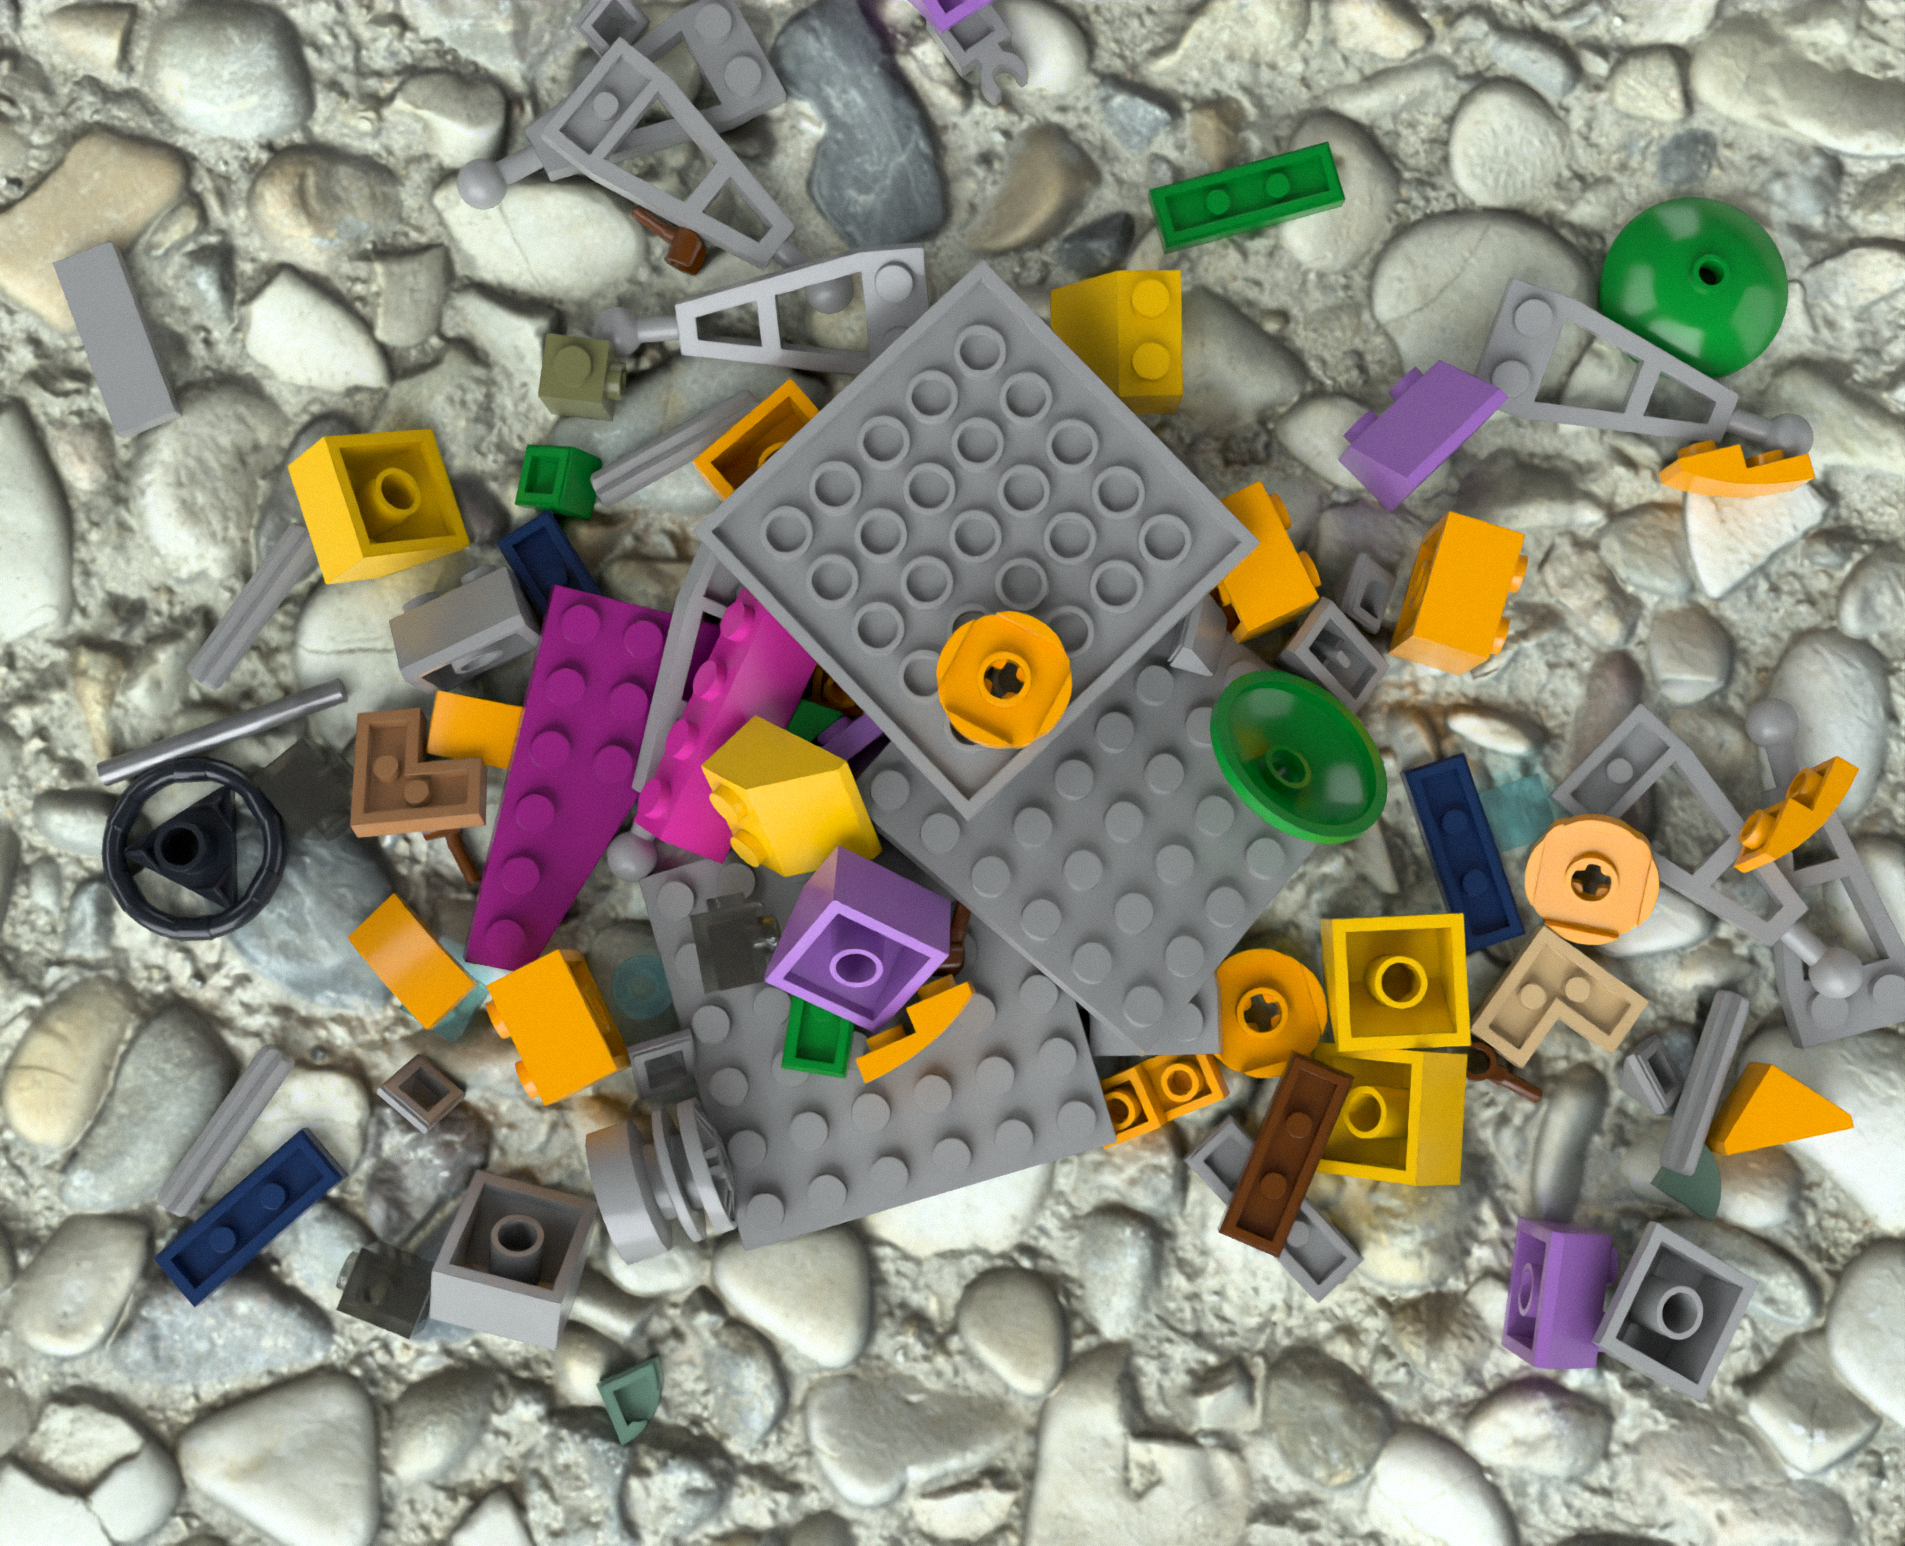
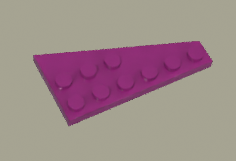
M552 584L462 958L465 962L516 971L537 960L640 795L639 792L631 787L673 614ZM700 622L682 695L683 699L689 701L693 694L695 675L701 665L708 661L721 634L719 625Z

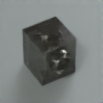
M302 737L252 778L300 838L319 841L324 838L326 841H331L350 828L354 767L339 752L330 756L320 743Z
M744 892L707 899L708 912L690 915L704 993L707 994L765 982V971L782 936L776 914L766 915L764 903L754 902L746 904Z
M380 1240L362 1247L359 1253L352 1251L347 1257L337 1279L336 1288L343 1290V1294L336 1310L410 1339L424 1330L430 1316L431 1273L435 1263Z

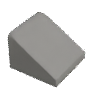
M1210 593L1176 624L1168 657L1169 666L1205 676H1213L1216 673L1227 627V617Z

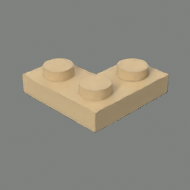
M1542 925L1535 928L1470 1020V1034L1514 1066L1523 1068L1556 1020L1559 1019L1603 1052L1613 1054L1650 1001Z

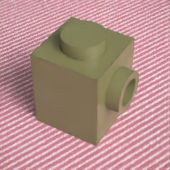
M546 333L538 397L549 412L554 415L613 422L615 401H622L624 397L627 369L626 363L621 362L620 358L617 357L611 342L608 340Z

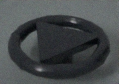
M179 758L146 771L120 794L106 819L102 838V866L107 886L121 909L140 926L162 937L181 942L214 940L243 927L270 903L284 877L283 873L286 866L288 848L287 832L282 812L269 791L249 772L232 763L216 758ZM212 781L224 785L127 846L128 833H130L145 802L158 791L174 783ZM235 792L243 798L260 825L263 835L262 863L245 895L239 901ZM127 858L228 909L215 915L180 917L161 911L147 901L134 877L129 872Z

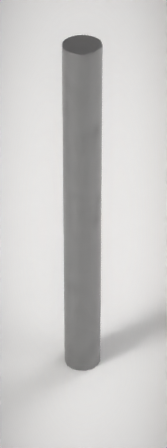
M336 678L97 763V772L102 783L105 786H110L141 775L166 762L179 758H189L348 701L347 693L342 681Z

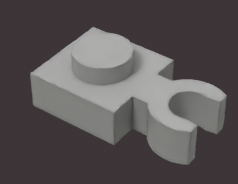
M991 3L943 34H940L926 20V29L961 78L977 68L981 74V91L991 104L996 106L1002 100V91L993 80L998 74L1008 73L1012 75L1021 88L1028 84V70L1024 61L1016 54L1003 51L1004 48L1012 44L1013 33Z

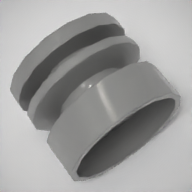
M696 1097L677 1103L680 1133L666 1108L652 1112V1135L654 1141L652 1143H646L642 1133L631 1119L586 1134L585 1148L594 1193L610 1238L621 1259L627 1265L669 1252L672 1249L671 1219L678 1217L683 1229L694 1243L707 1237L703 1208H705L713 1227L719 1234L733 1230L738 1226L737 1211L734 1205L735 1181L727 1152L718 1131L707 1119L705 1111Z

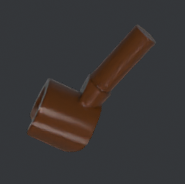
M637 205L632 211V217L662 238L663 241L670 244L664 261L678 271L696 276L707 255V250L700 242L696 233L684 227L677 229L673 225L667 224L650 210Z
M463 828L423 831L422 835L426 841L446 838L448 849H450L468 886L481 880V875L464 843L465 840L462 836Z
M959 901L950 924L949 956L931 976L945 977L952 974L954 977L963 970L965 963L964 940L971 911Z
M1479 1042L1471 1043V1046H1468L1485 1055L1487 1067L1482 1074L1478 1075L1467 1070L1466 1080L1479 1082L1487 1079L1496 1085L1504 1086L1533 1103H1537L1540 1100L1543 1090L1498 1064L1496 1055L1489 1046Z

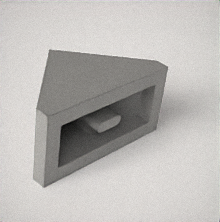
M1322 597L1307 612L1273 660L1274 663L1290 674L1309 680L1332 694L1354 715L1357 714L1390 667L1386 660L1336 604L1325 597Z

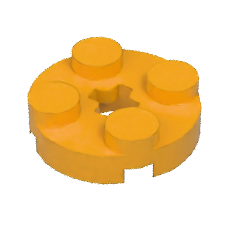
M996 612V615H986L976 621L973 619L960 626L943 647L936 669L939 701L951 724L969 740L988 748L1018 749L1031 745L1034 741L1047 735L1055 728L1065 714L1071 698L1073 684L1070 660L1064 651L1059 637L1042 621L1021 612ZM1009 662L1018 667L1016 679L1024 684L1018 694L1007 692L1002 699L997 698L991 694L993 683L985 678L991 667L1001 671Z
M1580 814L1571 818L1555 820L1535 842L1528 857L1525 870V892L1531 906L1533 904L1536 912L1545 920L1544 924L1552 932L1561 938L1575 943L1599 945L1619 939L1620 934L1630 931L1635 925L1639 927L1649 917L1658 897V864L1652 853L1648 838L1643 833L1634 830L1626 822L1611 816ZM1588 864L1601 866V873L1611 878L1609 885H1598L1595 894L1582 892V881L1572 878L1576 870H1585Z
M1249 949L1226 957L1217 967L1221 986L1223 1054L1212 1055L1226 1068L1255 1078L1281 1076L1291 1050L1310 1057L1312 1055L1311 1052L1318 1044L1320 1035H1323L1327 1023V1004L1323 989L1315 975L1303 964H1300L1291 956L1272 949ZM1257 994H1261L1265 1003H1276L1278 1007V1014L1269 1018L1270 1029L1261 1032L1256 1023H1246L1244 1019V1011L1251 1008L1250 998Z

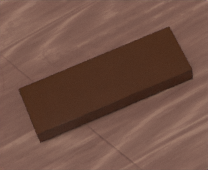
M1291 1050L1217 1228L1218 1233L1280 1258L1355 1078L1353 1075Z

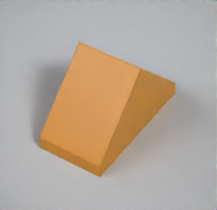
M1749 1062L1712 1121L1705 1144L1711 1152L1731 1155L1854 1128L1851 1114L1773 1064Z

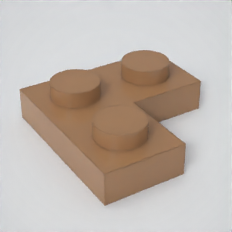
M420 707L357 713L350 827L356 836L360 838L486 826L488 769L482 757L425 762L427 719Z

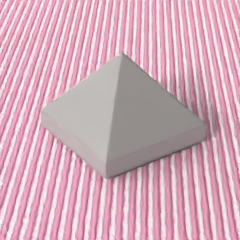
M589 0L570 25L596 54L602 58L619 36L632 46L651 21L633 0Z
M1359 552L1333 586L1337 607L1348 619L1366 632L1377 634L1397 576L1369 554Z
M690 1029L656 1036L627 1047L640 1100L696 1083L693 1068L696 1067L695 1061H697Z
M1652 1034L1647 1036L1626 1056L1619 1088L1656 1115L1665 1113L1681 1096L1684 1082L1659 1036Z
M419 1053L383 1083L376 1092L423 1134L430 1131L466 1096L460 1088Z

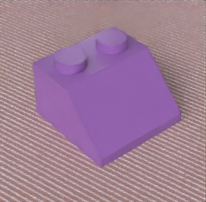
M1438 360L1425 374L1415 366L1390 390L1388 394L1395 402L1380 417L1370 409L1344 434L1343 437L1350 445L1339 458V462L1391 513L1464 444L1509 397L1500 388L1442 360Z
M838 845L804 885L765 971L764 981L878 1034L949 956L951 900Z
M1518 1216L1501 1345L1536 1368H1596L1598 1351H1603L1592 1340L1606 1313L1603 1312L1606 1286L1614 1284L1618 1271V1252L1615 1247H1611L1613 1236L1595 1228Z

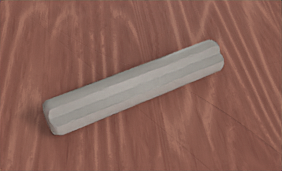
M743 390L594 472L590 477V481L601 502L606 506H612L693 461L759 405L755 396L749 390Z
M294 522L286 529L189 663L187 672L195 680L215 690L222 686L315 557L316 553L307 528Z
M1719 990L1715 993L1660 1155V1165L1671 1172L1691 1176L1695 1173L1750 1009V1000L1741 994L1727 990Z
M266 1044L261 1047L158 1193L157 1201L161 1206L180 1217L188 1215L193 1211L293 1069L295 1060L286 1051L272 1044Z

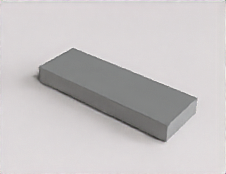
M108 241L53 262L115 433L125 439L182 417L120 248L113 241Z
M1228 1114L1182 1159L1227 1206L1254 1140ZM1306 1195L1280 1258L1275 1257L1317 1303L1321 1302L1365 1259Z

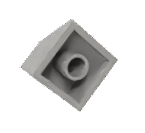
M487 565L475 569L460 579L461 587L442 596H439L438 592H429L415 597L403 605L404 614L389 620L399 669L405 682L435 697L436 689L450 691L536 650L541 625L520 581L507 566L498 570L495 565Z
M476 1170L432 1269L430 1318L556 1351L578 1292L599 1212L598 1202Z
M1649 1221L1592 1342L1607 1355L1653 1381L1703 1402L1759 1282L1659 1223Z

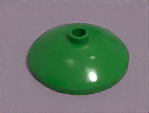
M1683 197L1664 201L1646 209L1633 218L1620 231L1610 245L1602 263L1599 277V301L1603 316L1716 380L1746 367L1771 344L1782 325L1786 313L1788 278L1782 256L1776 244L1766 230L1751 216L1722 201L1701 197ZM1700 268H1707L1714 273L1716 277L1715 285H1708L1701 280L1699 276ZM1629 356L1634 362L1638 364V360ZM1661 373L1659 374V376H1662V377H1664V378L1670 379V378L1664 376V375L1661 374Z
M1274 670L1253 671L1241 675L1233 680L1219 695L1210 717V736L1213 750L1221 772L1229 786L1255 815L1283 833L1321 844H1338L1351 841L1361 836L1378 820L1384 810L1388 792L1386 771L1382 758L1366 728L1336 697L1309 680L1290 673Z

